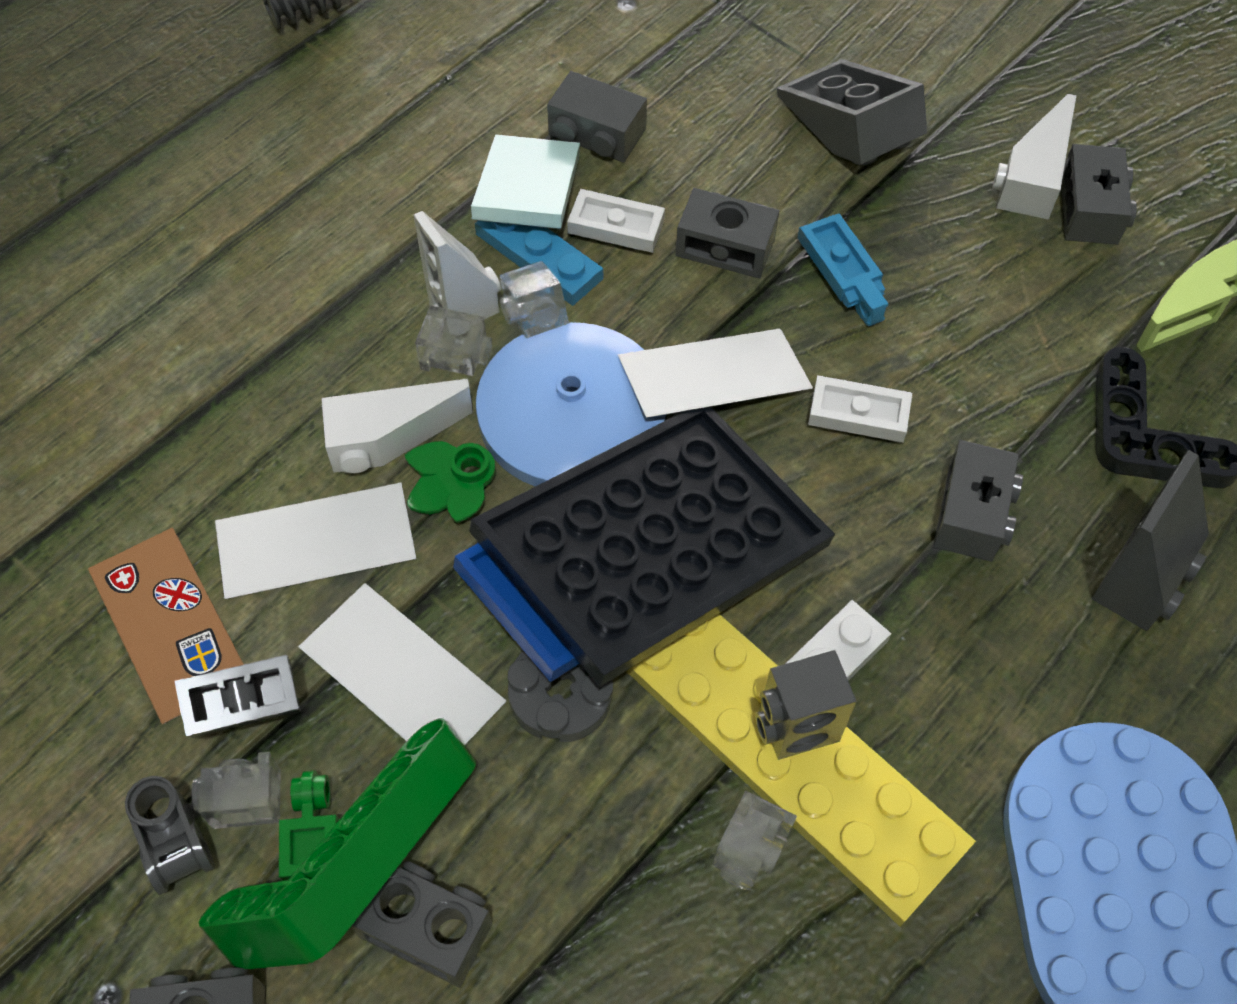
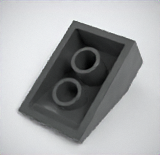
M840 59L777 87L778 97L834 155L850 160L856 165L871 164L877 160L878 156L893 149L907 147L912 140L927 134L924 84Z
M1188 450L1133 530L1091 598L1145 631L1149 630L1159 616L1166 620L1171 618L1185 595L1177 590L1180 582L1184 579L1190 583L1207 558L1199 553L1209 532L1199 456Z

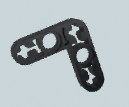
M1115 347L1110 349L1103 357L1096 374V455L1102 467L1116 474L1167 481L1178 465L1166 463L1159 456L1158 450L1161 448L1173 449L1181 458L1190 450L1199 456L1202 486L1226 488L1232 485L1237 479V444L1221 438L1147 428L1145 360L1138 352L1131 348ZM1115 366L1122 367L1123 373L1127 375L1123 385H1118L1120 370ZM1109 403H1125L1133 411V416L1121 417L1116 415L1110 409ZM1121 444L1123 446V451L1129 454H1120V448L1114 445ZM1214 457L1220 459V464H1221V466L1228 467V468H1227L1226 470L1221 469L1219 462L1216 461V460H1212V459H1213Z

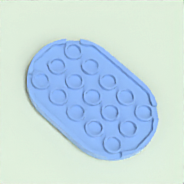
M1088 723L1067 728L1047 738L1031 752L1015 774L1006 796L1003 819L1005 843L1026 959L1033 981L1045 1004H1237V842L1228 810L1213 782L1200 766L1181 749L1158 735L1137 727L1117 723Z

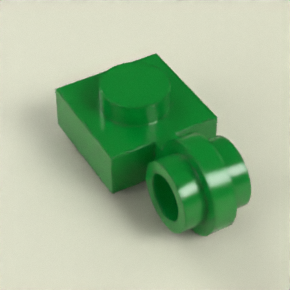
M316 770L303 771L301 777L292 778L290 796L294 812L302 811V818L279 820V878L283 881L288 880L340 820L336 814L318 816L320 809H328L330 807L331 790L328 776L318 775Z

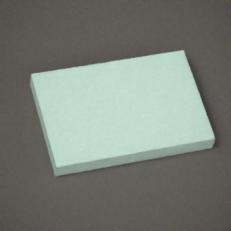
M495 135L471 205L472 219L561 228L580 156V143Z

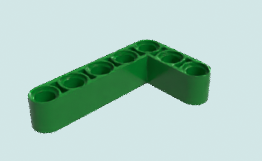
M438 718L425 724L405 742L288 880L230 890L207 908L198 922L199 927L234 968H244L245 970L303 965L322 958L342 939L476 767L475 759L443 718Z

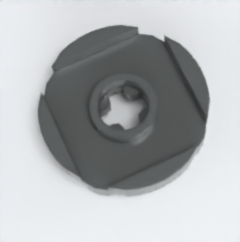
M522 651L508 670V698L511 711L523 729L541 739L543 735L548 738H559V742H572L590 735L601 726L607 717L610 703L613 699V679L600 687L584 667L578 664L558 677L562 680L569 679L573 682L570 685L571 696L566 699L559 693L550 696L547 694V691L552 687L551 682L528 655Z

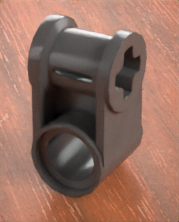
M159 776L142 778L133 784L126 796L125 809L140 847L139 854L143 867L158 895L168 892L169 884L200 869L206 873L215 869L211 852L201 830L195 822L189 803L176 787L167 779ZM161 798H169V805L164 814L158 818L147 819L148 809L152 803Z

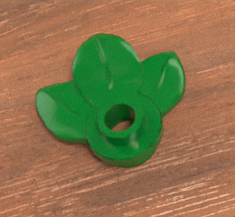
M435 441L412 449L405 454V460L422 477L412 489L407 500V506L409 509L423 514H434L448 509L451 518L457 523L472 517L482 507L485 501L484 487L492 481L495 475L496 467L492 454L476 443H465L456 448L447 442ZM470 466H475L479 468L475 472H463L466 468Z

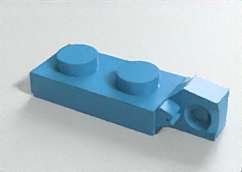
M840 213L799 227L798 240L839 300H843V304L847 308L855 305L857 314L867 326L884 321L888 302L883 297L885 291L881 282L883 274Z

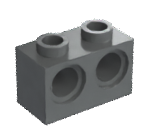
M836 650L770 668L765 691L760 693V710L755 713L756 725L765 745L772 743L778 760L840 742L857 701Z
M405 861L402 868L397 867L351 927L359 938L461 988L493 924L489 910L483 908L486 901L474 892L460 886H455L454 890L449 892L433 884L435 876L414 863ZM410 895L415 898L413 909L406 916L398 919L386 916L387 906L396 896ZM448 920H461L467 925L464 936L454 944H442L436 940L439 927Z

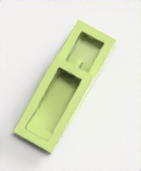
M1237 239L1215 249L1194 263L1174 282L1161 299L1136 344L1141 352L1218 321L1231 298L1237 296Z

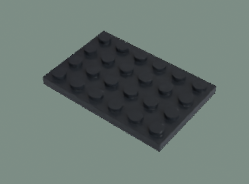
M711 407L684 411L472 518L469 529L471 535L600 687L830 545L835 536V533Z

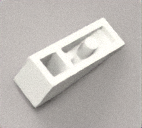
M1067 94L1013 146L1008 163H999L992 188L1000 191L996 209L1049 219L1061 190L1076 95Z
M423 211L414 214L429 305L451 336L499 313L497 293L501 291V285L493 269L489 266L484 268L468 248Z
M468 379L322 398L325 447L333 472L360 473L368 468L384 466L472 414L473 409Z

